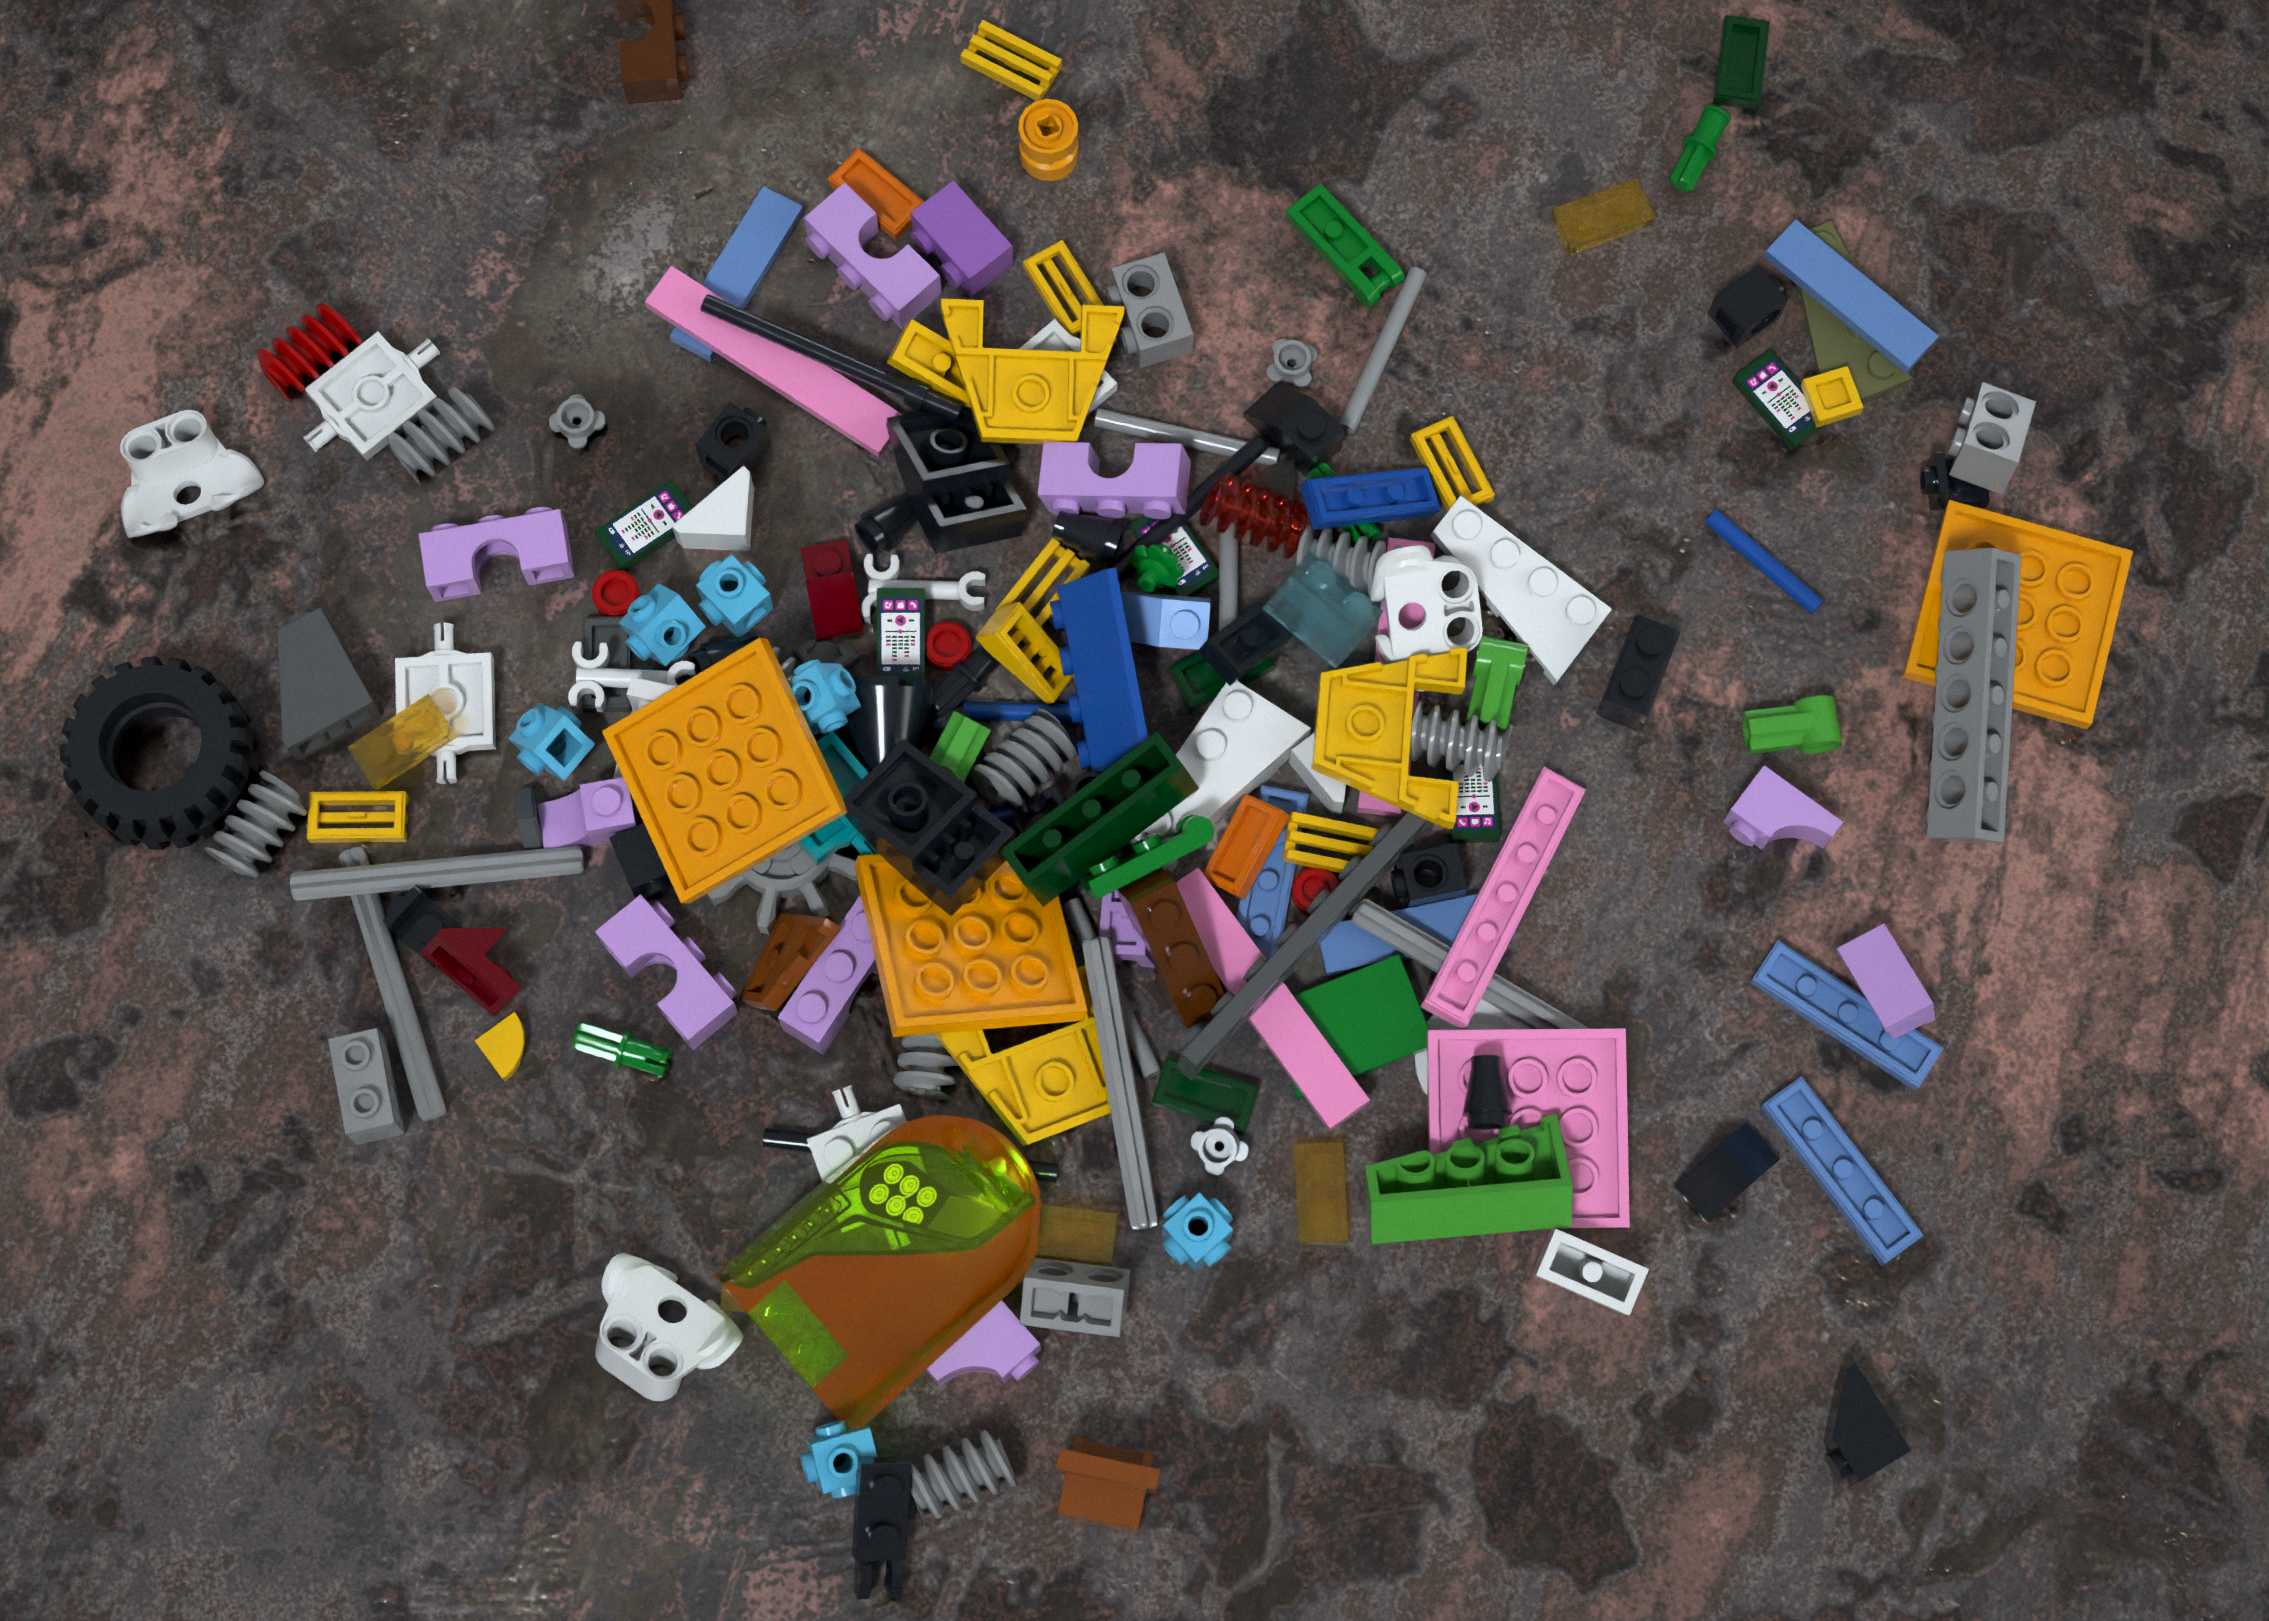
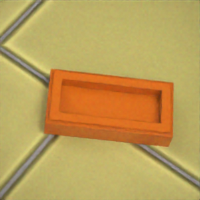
M859 147L827 178L828 185L833 190H836L845 182L876 212L878 227L895 241L912 226L910 213L924 203L921 198Z
M1245 793L1202 872L1210 884L1237 898L1245 900L1290 815Z

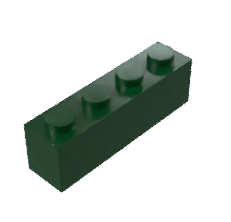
M1155 732L1002 848L1000 852L1026 888L1044 907L1089 873L1088 867L1091 864L1114 854L1197 791L1199 787L1160 734Z

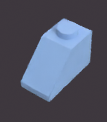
M1121 591L1130 642L1157 647L1199 650L1208 640L1211 598Z

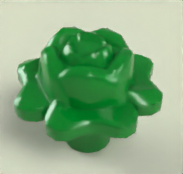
M1151 544L1149 547L1137 545L1135 554L1129 559L1130 564L1137 568L1135 571L1139 577L1137 585L1145 592H1152L1155 587L1163 588L1164 585L1175 588L1178 584V579L1184 574V570L1177 565V555L1173 554L1170 547L1164 544Z

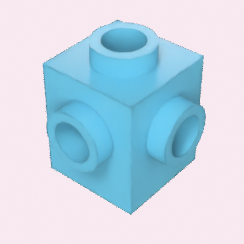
M732 554L723 562L717 560L710 564L700 575V582L696 584L701 602L698 604L701 612L715 626L722 622L737 638L743 637L774 609L771 595L763 587L767 583L763 575L752 563L747 561L742 565Z
M659 583L647 595L640 596L634 600L629 606L627 614L618 622L629 635L625 643L635 655L644 662L650 657L665 667L671 661L683 656L688 650L690 642L706 627L678 593Z
M817 659L811 660L798 666L793 671L795 677L788 681L812 734L817 735L820 732L824 734L839 729L848 722L846 716L861 707L855 694V682L850 673L841 664L820 663Z
M538 703L533 709L528 710L520 717L516 730L508 738L521 751L517 755V759L530 771L540 775L544 770L563 781L566 780L595 745L579 729L582 722L573 713L561 705L557 710H554L541 703Z
M1199 1192L1192 1200H1189L1184 1195L1163 1214L1167 1222L1162 1225V1236L1166 1240L1161 1244L1180 1266L1187 1262L1194 1271L1204 1263L1212 1267L1232 1248L1228 1241L1232 1238L1233 1228L1229 1223L1233 1220V1217L1215 1197L1207 1201ZM1201 1219L1208 1227V1230L1201 1236L1193 1235L1188 1229L1189 1223L1192 1220Z
M844 1420L816 1427V1436L805 1438L808 1452L800 1454L801 1465L807 1483L815 1482L816 1487L823 1494L831 1492L832 1498H841L855 1494L858 1458L877 1457L870 1427L863 1422L846 1427ZM843 1453L842 1461L837 1465H833L834 1458L838 1454Z

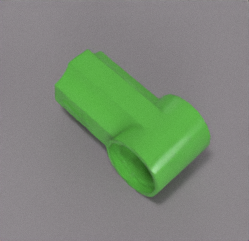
M1482 635L1472 676L1475 677L1465 724L1474 714L1478 716L1479 730L1483 731L1490 720L1493 719L1496 720L1497 734H1503L1506 731L1513 706L1512 701L1515 687H1519L1528 645Z
M1833 696L1807 697L1794 702L1792 706L1744 711L1742 715V735L1748 755L1800 749V752L1804 754H1818L1832 751L1842 746L1837 709Z
M953 711L929 758L964 783L991 730Z

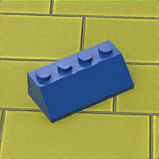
M1116 567L1105 569L1058 586V600L1050 601L1054 629H1064L1067 647L1058 648L1063 676L1072 675L1075 693L1067 695L1072 723L1081 722L1084 740L1076 741L1081 770L1090 768V772L1099 774L1103 773L1148 738Z

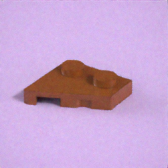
M780 913L741 992L739 1000L753 1008L777 1011L835 938L841 926L826 917Z

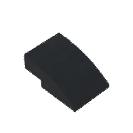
M964 407L957 422L930 410L887 418L886 426L900 475L915 514L935 554L1022 536L1027 508L1008 478L1010 462L999 443L981 442L971 407Z
M905 739L843 798L847 814L844 816L891 866L950 916L1006 861L1000 850L1016 839L1015 831L978 804V794Z

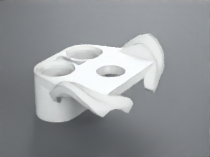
M195 410L180 411L135 428L123 437L120 444V452L131 469V487L126 489L121 503L122 521L126 535L129 538L170 530L181 521L210 510H222L237 500L254 493L264 485V479L256 465L245 455L231 449L226 450L213 434L204 416ZM197 486L201 488L199 498L193 503L185 505L177 502L178 493L185 487Z
M1421 545L1394 549L1384 553L1378 559L1370 598L1371 602L1380 601L1385 598L1389 639L1381 634L1375 636L1378 650L1385 664L1406 661L1409 656L1427 654V657L1448 653L1449 649L1458 647L1467 648V652H1469L1478 645L1483 630L1478 583L1475 574L1468 566L1453 556L1443 555L1433 559L1429 549ZM1451 571H1459L1460 581L1458 585L1452 590L1442 591L1441 585L1444 576ZM1408 603H1418L1424 610V618L1415 628L1401 626L1398 619L1401 608ZM1465 617L1464 630L1457 636L1448 637L1447 627L1449 623L1455 618Z
M621 1253L610 1260L603 1275L602 1293L608 1307L600 1325L595 1356L598 1363L605 1370L645 1398L652 1401H664L677 1393L682 1378L695 1368L700 1370L711 1369L726 1361L740 1345L744 1336L736 1323L718 1304L710 1299L704 1303L676 1283L678 1278L674 1273L639 1257ZM667 1300L681 1302L686 1309V1317L677 1323L666 1322L659 1316V1305ZM615 1336L623 1337L631 1345L625 1348H618L612 1345L609 1339ZM663 1365L668 1367L672 1374L658 1376L649 1367Z

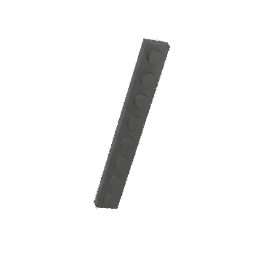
M1401 809L1400 812L1405 816L1394 827L1390 823H1386L1369 844L1373 847V850L1363 860L1355 856L1338 876L1342 881L1341 884L1332 893L1324 889L1313 900L1307 909V912L1311 914L1300 927L1292 923L1281 934L1275 943L1279 948L1268 961L1260 957L1248 969L1243 977L1247 982L1236 995L1228 991L1211 1010V1014L1214 1016L1213 1020L1203 1030L1196 1025L1183 1038L1178 1046L1182 1052L1177 1069L1192 1081L1398 861L1399 854L1405 853L1431 826L1432 822Z

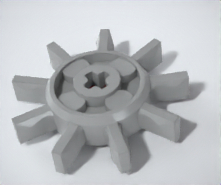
M796 842L788 849L780 851L707 893V896L712 904L716 906L728 900L738 889L748 884L763 894L757 910V926L760 933L770 935L777 921V908L781 898L802 895L809 905L812 916L826 917L831 920L828 902L819 892L817 886L827 877L830 871L857 881L854 868L857 858L845 856L836 851L819 865H816Z

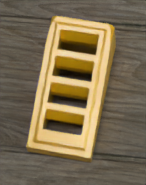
M1020 601L998 608L975 637L987 652L1046 704L1054 703L1073 678L1072 675L1063 676L1058 646ZM1021 640L1026 643L1022 649L1017 646ZM1037 653L1041 657L1033 665L1031 659ZM1051 665L1055 671L1046 680L1042 675Z

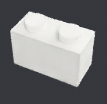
M1550 1229L1531 1275L1620 1314L1630 1316L1649 1269L1563 1231Z

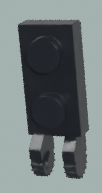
M1280 593L1270 598L1264 604L1260 601L1209 638L1198 650L1229 686L1233 685L1281 649L1307 623L1300 614L1289 619L1284 625L1276 619L1275 615L1283 608L1284 603L1287 601Z
M908 1456L858 1458L852 1556L855 1559L854 1591L857 1600L870 1598L872 1591L871 1561H886L884 1587L887 1597H901L904 1574L902 1560H906L911 1461Z

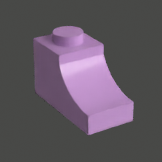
M1764 765L1730 809L1723 823L1730 827L1729 832L1739 842L1750 847L1755 845L1763 850L1767 843L1782 838L1806 840L1824 849L1843 821Z
M623 777L579 785V790L568 796L537 804L544 848L575 845L587 848L611 843L609 837L640 824L637 807Z
M1000 1299L925 1365V1369L939 1387L952 1378L972 1372L993 1374L1003 1383L1013 1376L1018 1382L1039 1364L1040 1361L1035 1355L1041 1351V1345L1024 1325H1020V1320Z

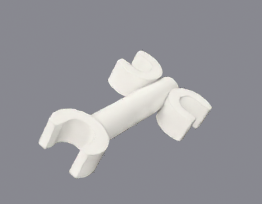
M867 554L864 559V570L869 580V595L862 603V615L865 623H871V612L877 606V588H925V599L960 600V603L968 610L980 611L985 609L984 597H972L967 593L971 586H986L984 573L972 571L966 573L960 581L897 580L900 574V562L897 555L891 554V565L885 572H878L874 569L873 554Z
M575 642L572 647V656L577 666L576 684L571 687L568 700L572 710L579 711L580 698L585 694H593L596 696L595 707L597 712H604L607 699L602 687L628 688L631 676L679 686L676 684L679 677L682 675H696L697 669L695 664L689 661L677 662L670 667L669 671L606 668L610 662V652L606 643H600V652L597 658L586 660L583 658L584 648L582 643Z

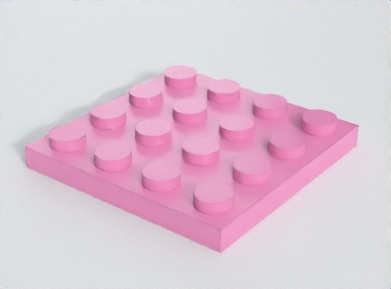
M1626 1028L1426 1030L1428 1152L1433 1155L1448 1151L1452 1147V1142L1469 1137L1473 1143L1498 1137L1499 1129L1478 1130L1468 1128L1467 1117L1463 1116L1462 1113L1471 1071V1057L1477 1055L1500 1056L1501 1069L1512 1110V1115L1507 1116L1508 1127L1518 1125L1520 1130L1540 1125V1118L1553 1114L1558 1116L1573 1184L1571 1227L1564 1228H1630Z

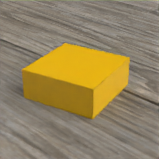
M1848 366L1812 376L1802 381L1801 388L1816 428L1862 413L1864 407Z

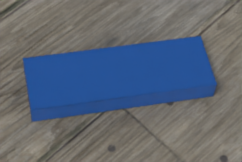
M1428 467L1307 479L1300 486L1313 530L1431 517L1441 510Z

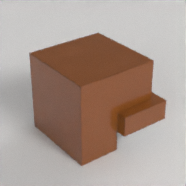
M1074 1436L1072 1450L1060 1449L1056 1465V1474L1065 1475L1057 1512L1058 1519L1138 1536L1146 1492L1156 1494L1161 1469L1151 1467L1154 1452L1144 1450V1453L1089 1442L1085 1441L1084 1437Z

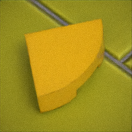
M515 1011L474 1040L504 1082L510 1079L519 1068L525 1046L524 1027Z

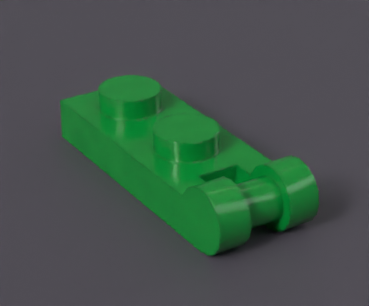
M1321 183L1286 210V220L1348 284L1356 298L1365 307L1371 308L1381 299L1380 294L1388 287L1394 289L1405 280V275L1398 264ZM1369 264L1377 270V273L1370 279L1361 271Z
M1184 815L1179 819L1176 831L1162 838L1159 832L1141 838L1132 844L1135 852L1117 860L1115 854H1112L1094 862L1088 867L1091 874L1080 879L1088 897L1097 900L1206 845L1214 836L1213 824L1203 816Z

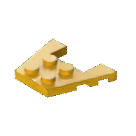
M941 298V314L981 442L1020 444L1077 442L1122 323L1124 306L1082 305L1080 352L984 348L982 346L984 300Z
M1467 648L1449 649L1448 653L1428 657L1427 654L1409 656L1406 661L1384 665L1381 662L1321 672L1318 682L1311 769L1443 828L1453 829L1456 823L1458 781L1408 775L1414 689L1462 695L1465 688Z
M1085 965L1077 968L1088 1010L1083 1021H1078V1023L995 1054L991 1053L983 1030L934 1034L1022 1146L1111 1113Z

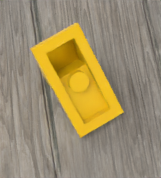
M911 319L906 323L886 363L913 379L915 378L931 385V391L970 408L950 341Z

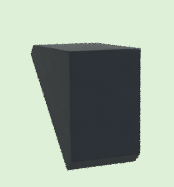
M1746 1122L1712 1150L1674 1185V1188L1707 1224L1776 1164L1780 1158Z

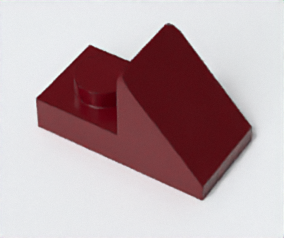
M847 540L800 548L817 641L864 634Z
M505 928L441 929L420 952L493 1017L522 988L513 980L507 968L497 962H492L485 955L504 934Z

